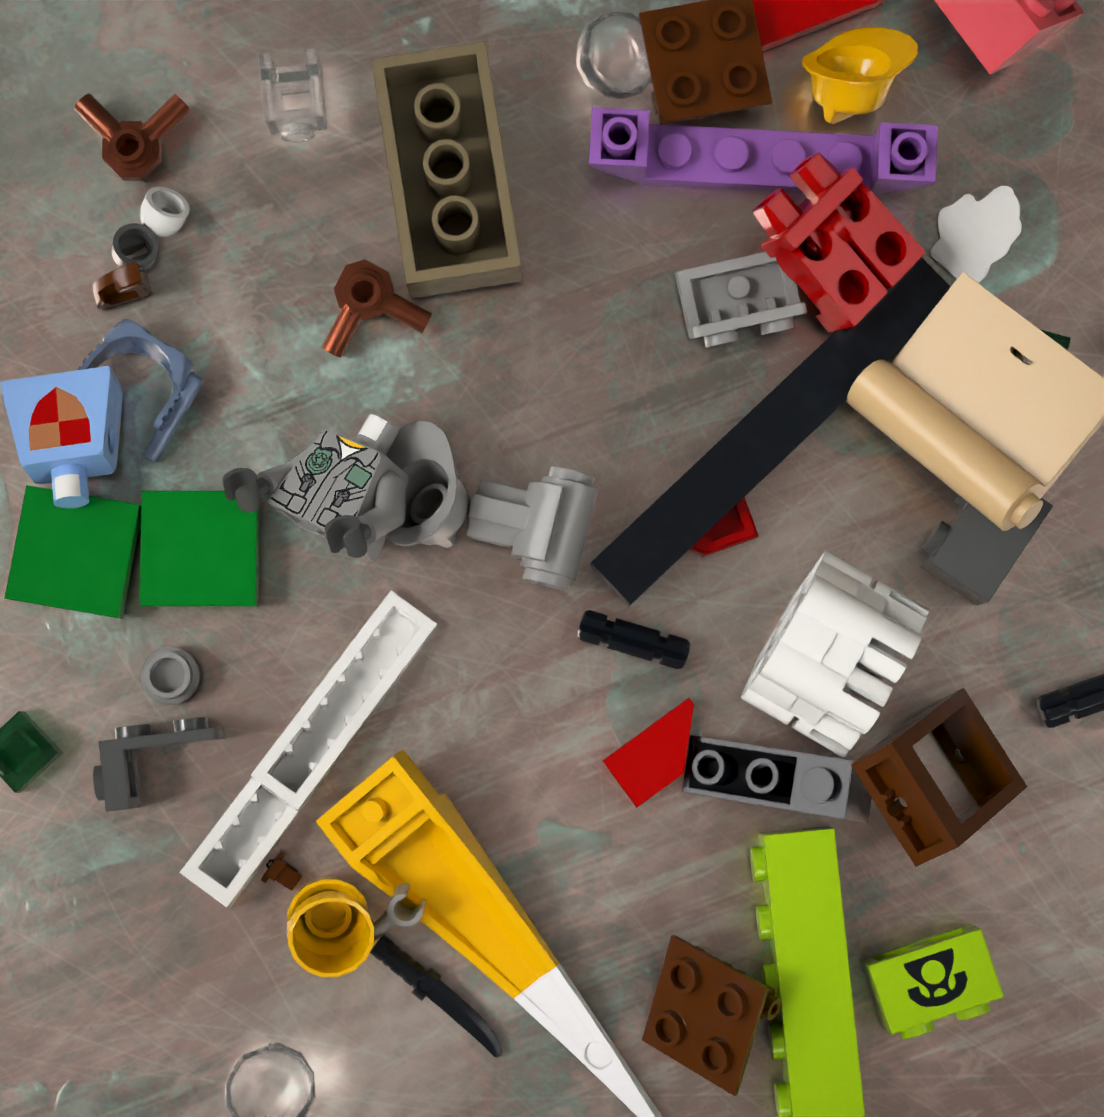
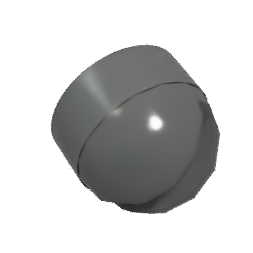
M138 223L124 225L117 230L113 238L111 253L114 262L119 268L137 262L145 272L156 261L159 241L156 234L145 225ZM144 247H146L148 251L147 253L141 254L131 259L126 257L141 250Z

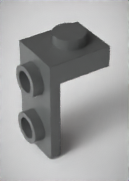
M208 717L173 721L174 732L151 735L150 724L115 728L116 739L99 741L101 765L94 766L93 784L97 800H105L106 812L139 808L140 797L135 750L225 739L224 727L209 728Z

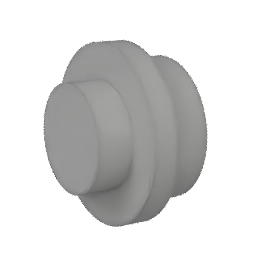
M164 647L154 651L145 660L141 670V683L147 695L154 701L166 705L179 704L189 699L196 691L200 680V671L196 660L185 650L176 647Z

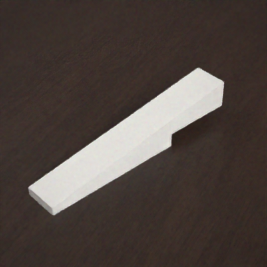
M391 590L252 772V778L179 873L230 910L437 627V623Z

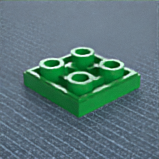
M26 485L4 599L122 619L141 523V505L89 496V503L85 506L60 508L54 505L52 489Z
M142 491L140 606L258 607L260 507L254 512H244L238 508L236 499L228 500L225 497L224 491Z

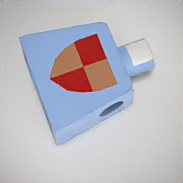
M103 366L0 381L4 404L22 468L34 483H52L55 506L60 508H78L89 503L88 478L110 475L115 472L117 467L123 387L111 367Z

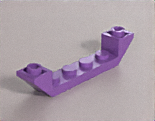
M592 107L589 167L642 185L774 192L783 188L787 193H803L789 175L806 157L818 152L838 172L853 167L863 178L861 183L867 186L875 195L930 186L936 182L938 125L880 122L874 135L649 124L650 110Z

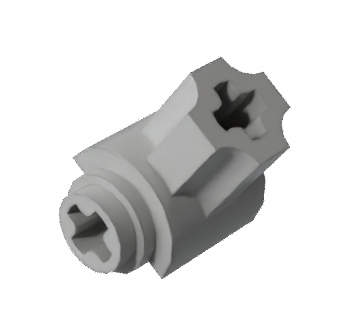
M550 467L549 475L543 476L541 482H529L527 490L481 480L477 492L473 495L470 506L467 536L470 539L512 548L511 556L521 560L520 567L525 569L523 580L567 591L569 580H576L598 491L593 488L595 478L571 469Z

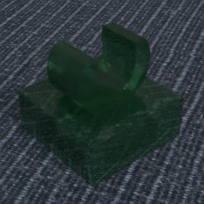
M18 711L0 728V777L15 793H21L63 753L25 711Z

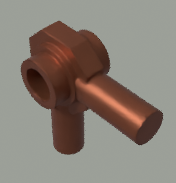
M91 94L84 95L74 107V110L103 138L102 159L123 181H143L161 163L162 143L160 140L191 111L176 94H173L145 123L141 121H121L119 123Z
M366 259L353 262L345 266L334 287V293L341 310L321 348L341 358L360 321L382 315V313L423 333L432 313L393 293V284L387 270Z

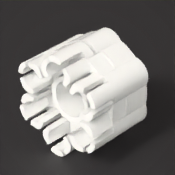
M825 550L791 599L759 655L740 698L786 725L795 716L792 724L794 730L844 758L855 745L860 735L868 733L880 715V712L852 697L849 693L852 692L866 701L870 699L882 707L886 704L893 688L877 678L882 679L885 677L894 683L899 680L907 664L893 657V654L897 651L909 659L913 658L921 642V635L919 633L930 609L878 579L869 587L873 576Z

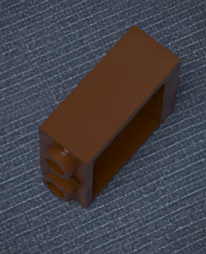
M964 688L922 709L850 764L915 867L958 848L1027 788L1024 780ZM930 732L933 733L976 800L959 817L956 816L912 747ZM958 749H959V751L961 752V754H962V756H963L964 758H962V757L959 755ZM899 797L906 801L907 807L900 803Z

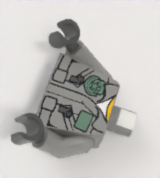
M369 414L354 441L330 430L320 432L308 448L285 464L261 471L258 474L249 468H236L227 472L222 480L225 497L228 500L236 499L238 508L250 513L260 507L261 496L269 499L267 503L296 526L326 539L332 553H338L341 549L346 548L348 555L353 558L365 557L375 562L388 533L400 527L405 521L408 475L386 456L399 430L388 421Z

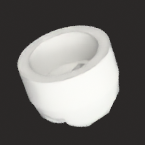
M153 187L147 191L141 204V223L148 228H152L157 237H169L176 234L184 225L190 207L186 199L176 191L166 187Z

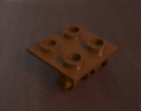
M705 0L639 13L654 91L651 92L652 104L655 115L658 114L660 125L772 104L752 0Z
M671 935L642 1041L733 1096H736L739 1092L759 1021L763 1018L769 1021L773 1020L779 1013L782 1002L781 999L775 996L774 988L753 979L740 969H735L731 964L710 955L699 946H694L676 935Z

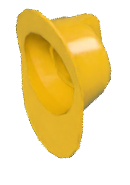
M862 27L845 31L832 38L816 51L802 58V67L811 74L812 95L814 100L823 107L825 121L835 124L855 114H867L881 108L886 100L894 77L911 65L917 58L918 44L911 36L899 30L884 27Z

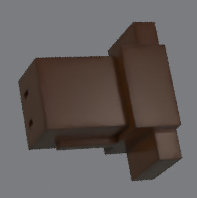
M281 849L274 860L270 859L266 864L267 870L262 875L261 881L266 883L270 878L292 891L302 878V874L283 860L286 852Z

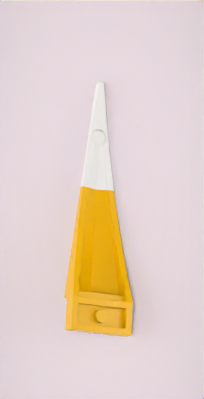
M403 749L392 756L315 821L348 864L387 895L392 897L394 890L401 883L411 885L407 895L400 900L401 904L407 908H415L422 900L426 899V907L420 921L438 934L522 1006L598 1077L637 1117H662L446 793L438 794Z

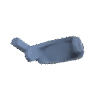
M123 319L103 337V343H99L96 346V350H91L88 359L85 357L82 367L79 366L78 370L96 368L109 358L131 353L149 357L158 362L167 371L172 380L174 392L154 422L153 427L157 431L144 453V456L150 460L158 462L201 389L203 382L195 374L193 363L182 352L169 344L161 342L136 322Z

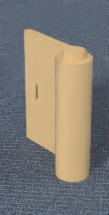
M962 272L891 363L880 359L870 364L860 373L849 390L847 402L853 409L1002 531H1008L1015 526L1022 529L1035 519L1043 506L1042 496L1104 422V378L966 273ZM1014 348L1017 350L1016 356L1013 353Z

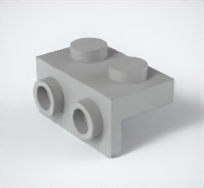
M766 252L675 272L689 339L703 337L705 347L739 340L737 329L759 324L761 335L795 328L793 316L807 313L805 302L800 303L797 284L783 272L776 258H770Z

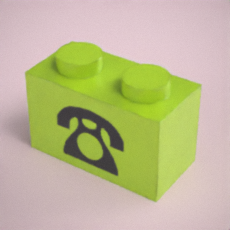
M966 924L860 960L882 1027L891 1035L900 1032L902 1039L927 1034L935 1029L933 1021L953 1014L956 1015L957 1020H967L991 1011L989 1002L1004 998L982 930L971 924Z

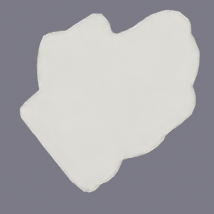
M1000 186L980 201H976L970 193L964 194L954 204L940 209L938 214L940 239L931 248L930 256L956 279L964 272L980 283L988 274L990 265L1007 254L1011 244L1021 233L1022 224L1019 219L1020 202L1014 195L1013 189L1009 186Z

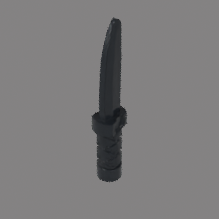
M383 934L371 949L370 954L379 961H383L382 963L385 966L390 967V970L397 976L400 975L402 980L408 985H412L413 990L411 993L422 1001L427 996L470 1033L494 1057H500L502 1055L500 1042L486 1021L457 993L440 980L442 975L432 967L429 970H425L424 966L418 961L415 962L413 957L407 952L402 951L397 944L395 945L390 938Z

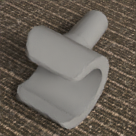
M401 883L396 887L388 909L373 923L374 941L393 925L413 926L421 919L426 907V899L422 900L415 908H407L400 902L409 891L411 885L408 883Z

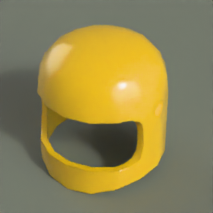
M319 878L305 884L294 895L287 911L288 946L294 960L305 971L319 977H340L355 971L367 959L374 945V924L365 896L352 883L340 878Z

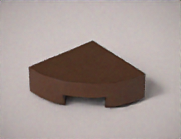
M137 262L122 266L103 275L92 285L97 308L102 310L148 297L152 293L148 276Z

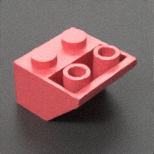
M934 0L989 74L1015 64L1084 14L1076 0Z

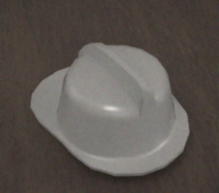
M419 420L405 424L399 429L396 439L386 454L392 462L408 475L405 521L400 527L388 533L387 538L395 545L407 547L418 543L426 545L437 544L444 548L453 547L456 544V532L462 527L468 516L470 498L466 486L457 475L452 446L446 432L435 423Z

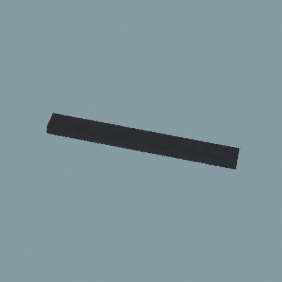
M921 257L893 287L886 289L888 293L855 327L835 331L590 563V566L630 607L847 400L852 384L866 367L880 359L888 361L909 341L951 286Z

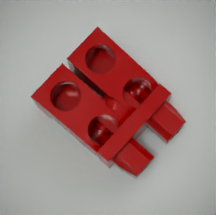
M818 152L806 157L789 175L807 197L799 206L781 188L767 196L753 210V213L769 235L760 246L770 258L775 257L783 272L801 287L819 310L815 315L828 333L855 327L888 293L886 289L893 287L926 251L878 197L861 183L863 178L853 167L838 172Z

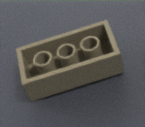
M486 41L371 59L405 280L410 298L521 282L522 265Z

